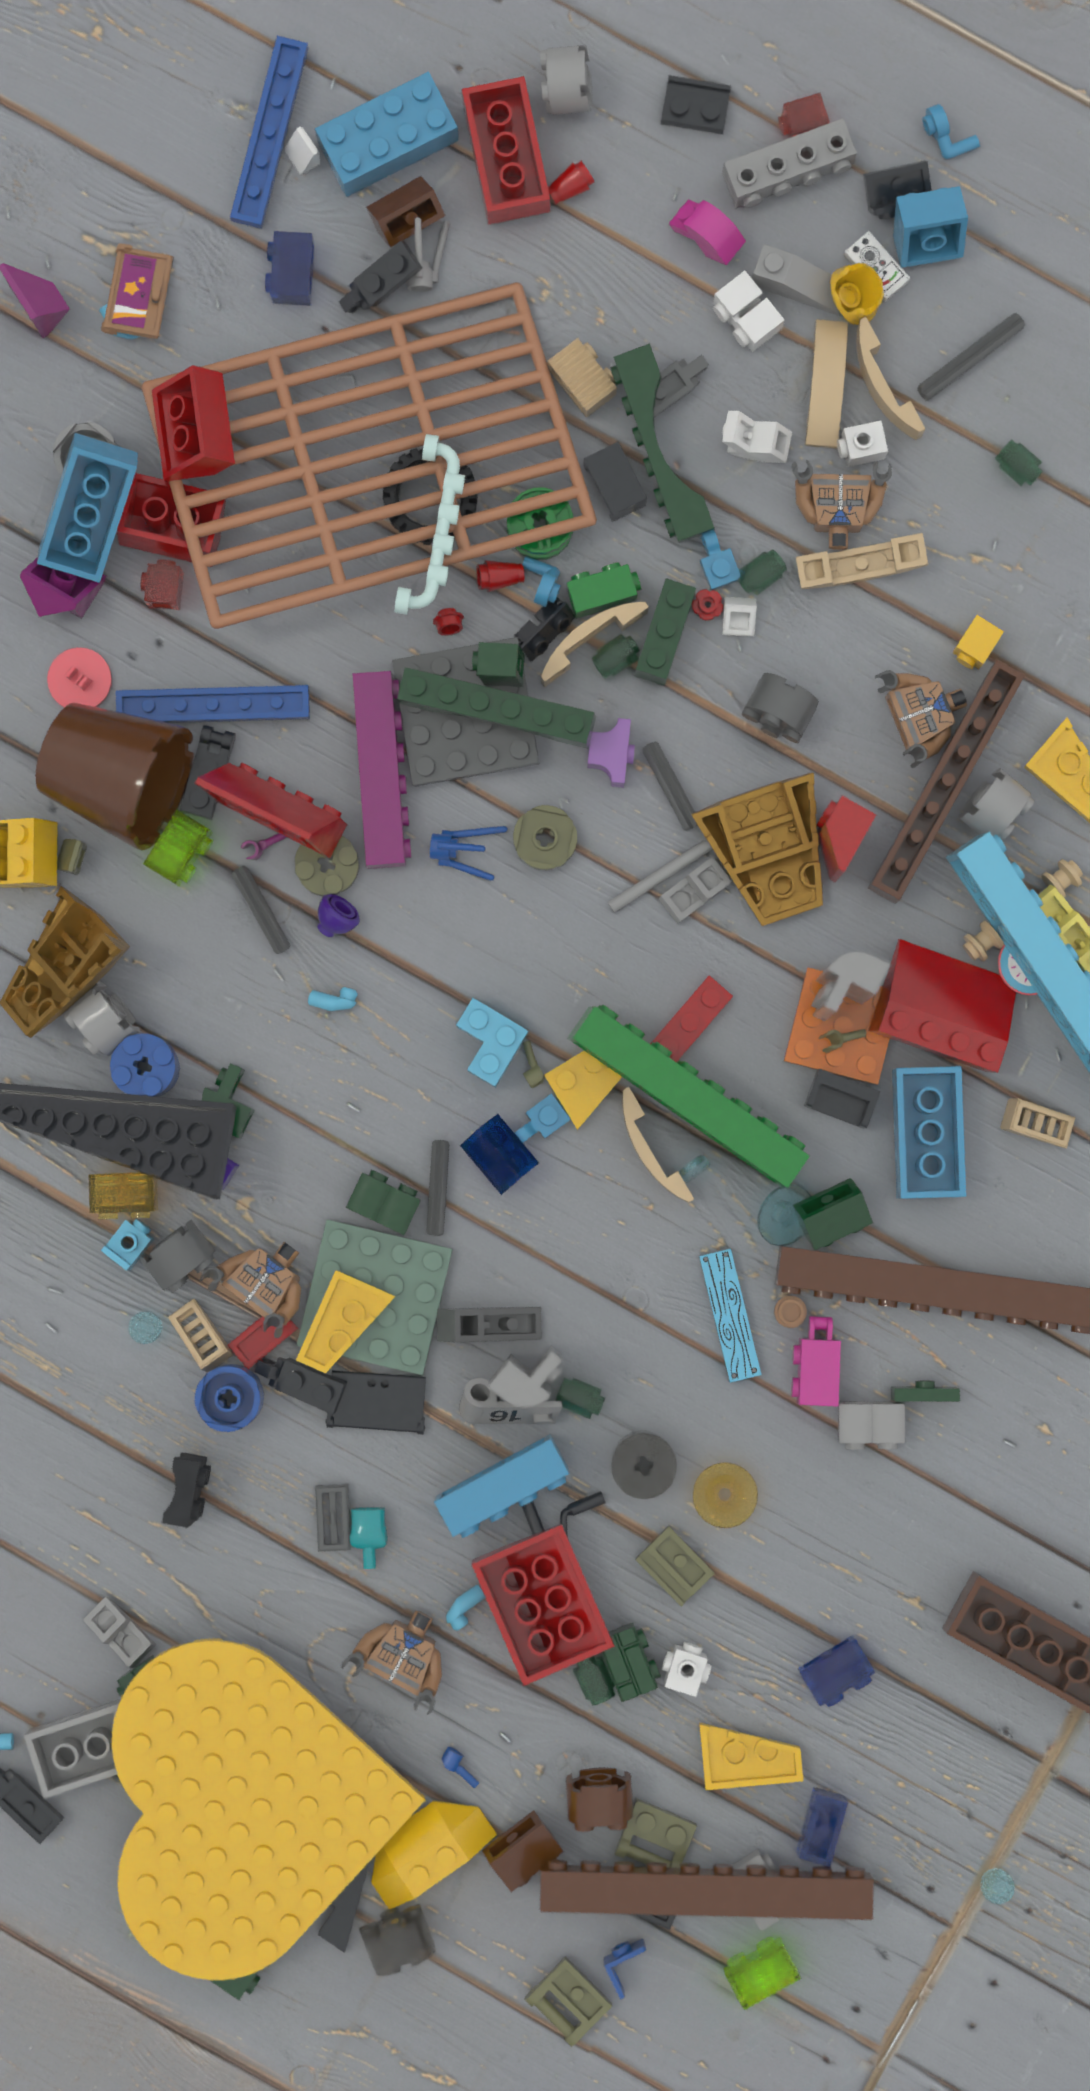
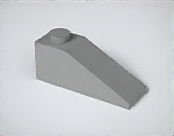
M763 244L752 276V280L760 289L841 316L831 295L830 280L832 274L795 254Z

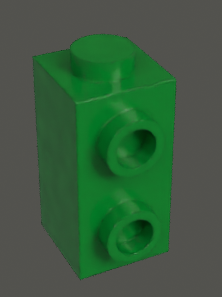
M619 562L602 567V572L590 575L589 572H582L572 576V581L567 582L566 589L575 619L637 601V591L641 590L637 572L631 573L628 564L621 566Z

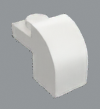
M728 411L726 423L722 430V442L728 445V453L759 462L786 463L792 436L790 430L778 422L754 421L740 411Z

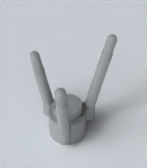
M415 218V257L422 266V269L404 283L407 284L408 290L415 292L430 291L433 289V283H438V270L445 246L449 221L445 220L443 222L433 265L430 268L429 262L422 261L421 218Z

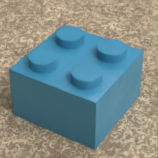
M960 186L944 187L922 193H909L896 197L893 239L901 268L964 257L968 214Z

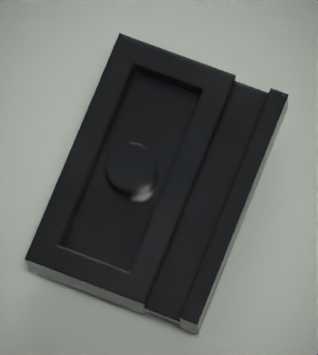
M669 75L661 124L723 135L731 85Z

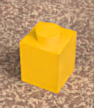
M976 615L952 653L957 655L956 660L969 669H973V667L980 669L1004 631Z

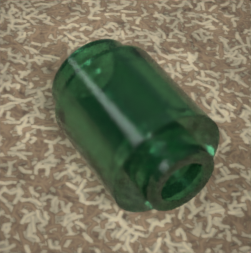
M1012 439L995 457V460L1000 464L998 467L1021 487L1025 483L1031 486L1043 472L1039 468L1043 462L1022 443L1019 442L1017 444Z
M775 550L763 551L739 569L741 576L738 578V582L746 593L750 594L753 592L755 595H759L783 577L782 573L787 570V567Z
M620 633L598 648L596 654L591 657V660L604 679L610 675L615 677L639 660L636 654L640 652V649L630 635L625 638Z
M564 1377L555 1401H561L563 1409L590 1419L592 1414L599 1415L605 1397L600 1396L602 1389L576 1378L570 1380Z
M591 1656L576 1663L577 1667L573 1669V1673L585 1699H589L592 1706L601 1704L616 1695L613 1689L615 1684L602 1656L596 1658Z

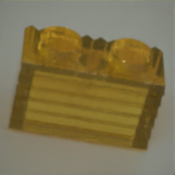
M143 1173L89 1174V1212L98 1213V1220L118 1219V1212H131V1218H150V1211H158L157 1178Z

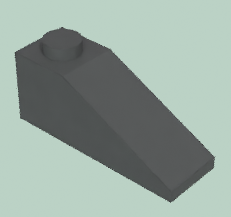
M541 1307L437 1309V1341L459 1343L542 1339Z

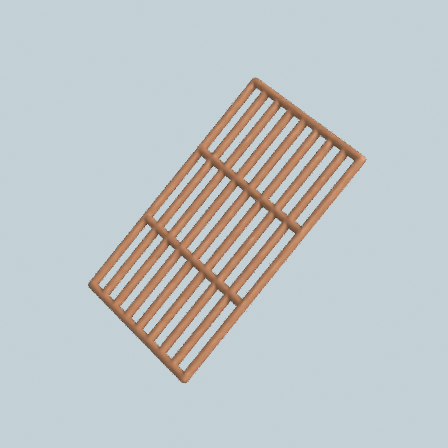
M518 282L201 366L202 368L226 374L268 362L272 379L225 391L227 404L276 391L281 408L229 421L231 434L285 420L290 437L234 451L235 464L233 465L294 449L298 466L186 496L182 480L169 481L211 627L214 629L427 572L431 557L346 580L341 563L434 538L437 523L340 550L336 548L332 533L440 504L447 470V462L443 457L436 456L435 462L430 461L319 491L315 478L316 474L423 446L426 434L439 436V441L549 412L554 428L457 454L460 460V467L557 440L559 441L563 457L464 484L462 495L455 493L453 505H458L457 499L567 469L573 485L465 516H461L459 509L457 525L450 524L448 534L453 532L458 549L452 551L451 556L444 555L443 566L595 525L597 521L523 286ZM510 297L514 299L518 313L411 342L407 341L403 328L405 325ZM522 325L526 342L419 371L416 370L412 357L413 354ZM391 330L395 346L284 375L280 361L282 358ZM528 354L532 356L536 369L534 371L425 399L421 383ZM400 359L404 375L293 404L289 391L290 387ZM179 373L145 381L142 384V392L158 447L159 442L152 389ZM536 383L541 384L545 397L543 400L434 429L430 412ZM409 388L413 401L412 404L305 433L301 431L298 416L398 389ZM414 416L418 417L422 430L421 433L314 462L310 461L306 448L307 445ZM432 474L436 475L440 491L328 521L324 508L326 503ZM303 479L307 492L305 496L206 523L194 524L191 508ZM573 499L578 501L581 516L470 545L466 532L467 528ZM307 508L312 509L315 525L203 555L199 541L201 537ZM317 537L321 539L325 554L216 584L211 582L207 567ZM329 566L333 584L224 614L220 613L216 599L218 596Z

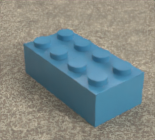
M429 71L315 128L318 144L346 197L459 141L458 127Z
M74 433L39 546L37 564L100 583L137 469L138 452Z
M962 1066L893 1069L896 1199L966 1197Z
M551 1434L438 1494L434 1503L452 1537L460 1534L462 1538H465L479 1530L480 1522L487 1518L494 1522L508 1514L509 1506L517 1502L520 1507L535 1500L537 1498V1491L547 1486L548 1490L551 1491L567 1482L565 1476L569 1474V1467Z

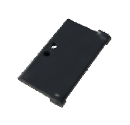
M332 1370V1376L345 1381L347 1385L336 1413L330 1414L327 1412L326 1428L346 1427L416 1432L417 1434L424 1435L426 1429L424 1425L425 1417H423L426 1377Z

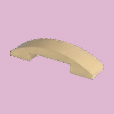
M867 317L860 319L856 336L857 357L864 382L882 413L898 429L917 440L922 437L925 427L911 401L899 406L873 358L878 353L881 344Z
M816 319L805 446L837 449L844 390L848 322Z
M923 533L892 538L890 542L832 553L824 551L796 557L801 589H813L862 582L928 566Z
M634 602L619 605L605 610L579 625L559 644L549 658L541 675L543 686L546 687L571 669V663L566 657L613 622L623 632L648 614L649 606L647 603Z
M627 1087L622 1093L623 1115L629 1138L638 1157L649 1173L670 1193L685 1202L694 1200L678 1171L668 1177L664 1174L634 1122L643 1117L645 1113L630 1087Z

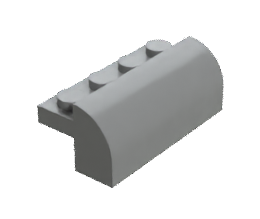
M850 952L840 956L816 980V982L824 986L819 989L811 1004L812 1007L816 1008L813 1016L822 1021L827 1020L837 1012L844 996L862 1005L876 995L891 964L865 952Z
M551 1345L532 1370H530L510 1354L492 1376L488 1387L511 1405L517 1407L539 1405L551 1396V1386L546 1382L551 1384L563 1370L561 1363L562 1355Z

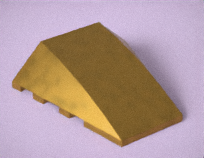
M814 772L774 782L719 801L691 814L761 926L823 905L821 868L818 854L819 840L816 825L817 811L814 796Z
M60 886L56 894L60 899L54 911L48 910L42 921L46 926L38 941L33 939L27 949L31 954L25 966H18L0 1001V1005L24 1034L30 1038L60 1017L89 991L130 947L102 915L62 886Z

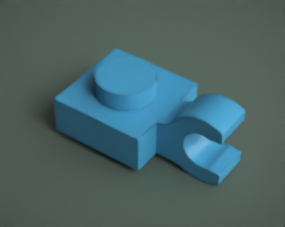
M714 529L702 533L700 538L708 557L700 559V564L710 590L712 591L741 580L742 577L731 549L721 551Z
M551 1093L525 1113L531 1121L513 1133L520 1145L538 1131L545 1139L571 1119Z

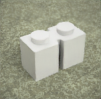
M743 271L715 293L713 301L715 306L713 310L722 322L728 321L730 325H733L735 328L733 335L742 347L747 345L754 352L782 330L785 320L768 298L761 302L759 297L763 292L748 273Z

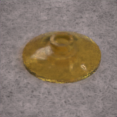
M728 1462L713 1464L702 1471L695 1481L693 1487L695 1509L704 1521L715 1527L732 1528L744 1523L752 1515L757 1505L758 1491L756 1483L748 1471L737 1464ZM722 1488L730 1490L731 1494L727 1500H722L718 1496Z

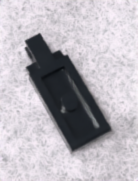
M406 241L398 242L354 279L349 285L352 291L339 301L345 313H354L361 306L364 310L376 307L422 269Z
M263 1357V1359L258 1360L254 1371L270 1379L268 1385L274 1387L275 1390L330 1414L336 1413L347 1385L343 1380L290 1357L287 1359L279 1357L277 1362Z
M0 1768V1808L37 1843L41 1844L64 1817L18 1773L15 1774L11 1769L5 1773Z

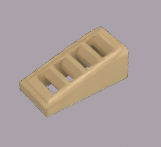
M1010 1098L1007 1102L1000 1128L1044 1143L1067 1148L1075 1117L1019 1098ZM1033 1112L1035 1113V1117L1031 1129H1028L1030 1117ZM1046 1116L1048 1117V1120L1043 1134L1040 1133V1131L1042 1128L1044 1117ZM1056 1120H1060L1061 1123L1057 1137H1052Z
M192 1299L168 1317L201 1370L210 1372L233 1356V1352L196 1299ZM196 1313L198 1316L186 1326L182 1325V1321ZM203 1324L205 1328L192 1337L189 1335L190 1332ZM210 1335L212 1339L198 1348L196 1344ZM215 1347L218 1348L217 1351H215L210 1356L205 1358V1354L210 1352Z

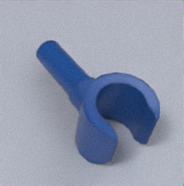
M447 1747L442 1756L444 1767L449 1771L456 1772L473 1788L477 1787L479 1782L463 1766L459 1765L464 1755L452 1747Z

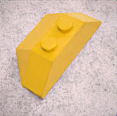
M433 1800L411 1815L376 1854L371 1883L388 1909L395 1908L415 1899L467 1863L497 1835V1832L479 1806Z

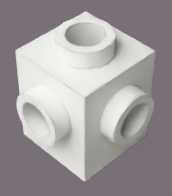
M684 1642L683 1646L675 1644L673 1652H666L662 1665V1670L667 1671L663 1681L666 1688L696 1697L700 1683L706 1684L711 1670V1664H707V1655L701 1653L702 1647ZM686 1664L691 1665V1668L688 1670L681 1669Z

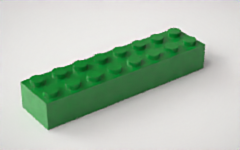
M605 1005L587 1008L567 1037L568 1040L775 1184L785 1188L791 1185L810 1157V1155L803 1151L806 1145L791 1135L784 1134L782 1137L777 1133L779 1127L764 1116L755 1118L749 1114L752 1108L740 1099L732 1097L729 1100L723 1095L726 1091L723 1087L711 1079L702 1081L696 1077L699 1071L687 1062L679 1060L676 1063L669 1057L672 1054L670 1050L658 1042H652L650 1045L643 1040L644 1032L630 1023L623 1026L617 1022L616 1019L619 1015Z

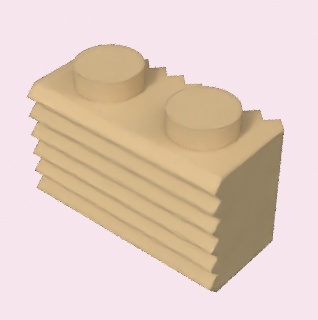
M577 338L549 359L547 364L550 373L587 418L616 396L617 387L610 369L607 367L602 369L596 362L598 356L588 342L582 344L580 339Z

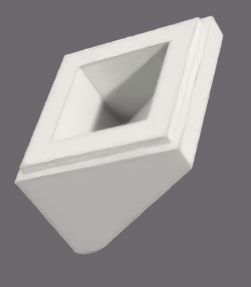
M298 127L287 143L285 153L299 174L303 175L320 164L319 151L304 128Z
M724 598L722 635L754 637L757 610L756 599Z

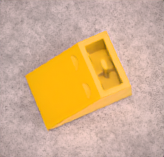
M38 818L0 820V888L57 886L58 822Z

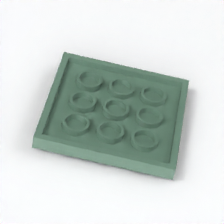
M327 1219L297 1346L302 1347L335 1270H338L396 1296L342 1357L423 1376L437 1319V1309L440 1306L453 1249Z

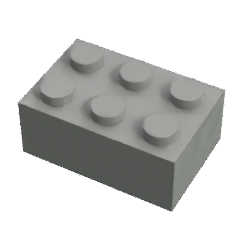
M121 1699L31 1728L24 1735L44 1799L117 1775L112 1752V1729L117 1707Z

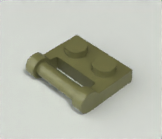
M636 1798L633 1805V1817L627 1821V1828L623 1829L614 1855L623 1859L627 1856L646 1865L649 1862H663L667 1864V1868H680V1864L683 1862L697 1828V1823ZM633 1835L673 1851L674 1854L671 1861L630 1844Z
M566 1956L524 1998L531 2007L535 2005L565 2036L564 2040L571 2047L612 2007V2002ZM549 1990L580 2020L577 2025L573 2026L544 1997Z

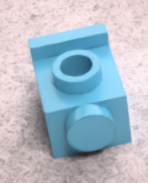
M135 1219L134 1222L125 1220L101 1251L126 1271L131 1270L154 1241V1238L149 1235L151 1229L138 1219ZM127 1236L132 1237L134 1240V1245L130 1249L125 1248L123 1245V1240Z

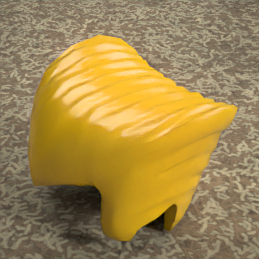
M856 263L836 269L831 275V295L841 315L850 324L859 325L860 319L864 317L871 321L876 315L884 296L882 279L874 268L865 263Z

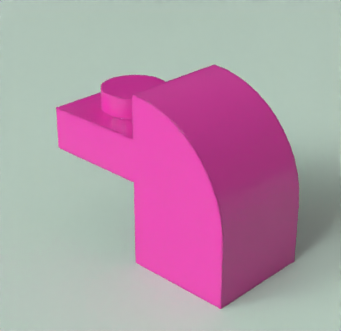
M688 199L668 223L674 232L695 240L706 257L724 265L731 261L746 242L735 224L722 211L705 200H702L699 204Z

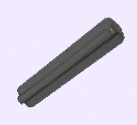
M655 741L643 747V753L683 829L687 831L696 827L697 823L691 816L695 811L659 743Z
M246 866L235 869L232 872V877L273 951L276 954H280L288 950L290 943L249 869Z
M434 1140L431 1150L426 1232L428 1235L435 1236L443 1235L445 1224L450 1146L449 1142L445 1140Z

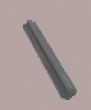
M1013 313L919 384L917 390L921 397L926 401L930 400L1021 331L1025 326L1021 316Z

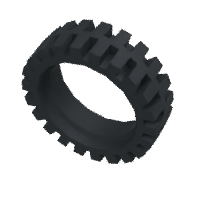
M417 448L410 450L409 454L406 455L404 453L401 455L399 460L392 464L389 473L430 461L422 460L423 449L417 450ZM467 465L460 467L459 474L465 475L464 484L475 481L470 467ZM402 483L383 488L384 506L399 502V492ZM478 494L461 498V516L476 512ZM406 514L388 518L399 533L428 526L416 523L409 519ZM434 538L419 542H423L424 545H431Z

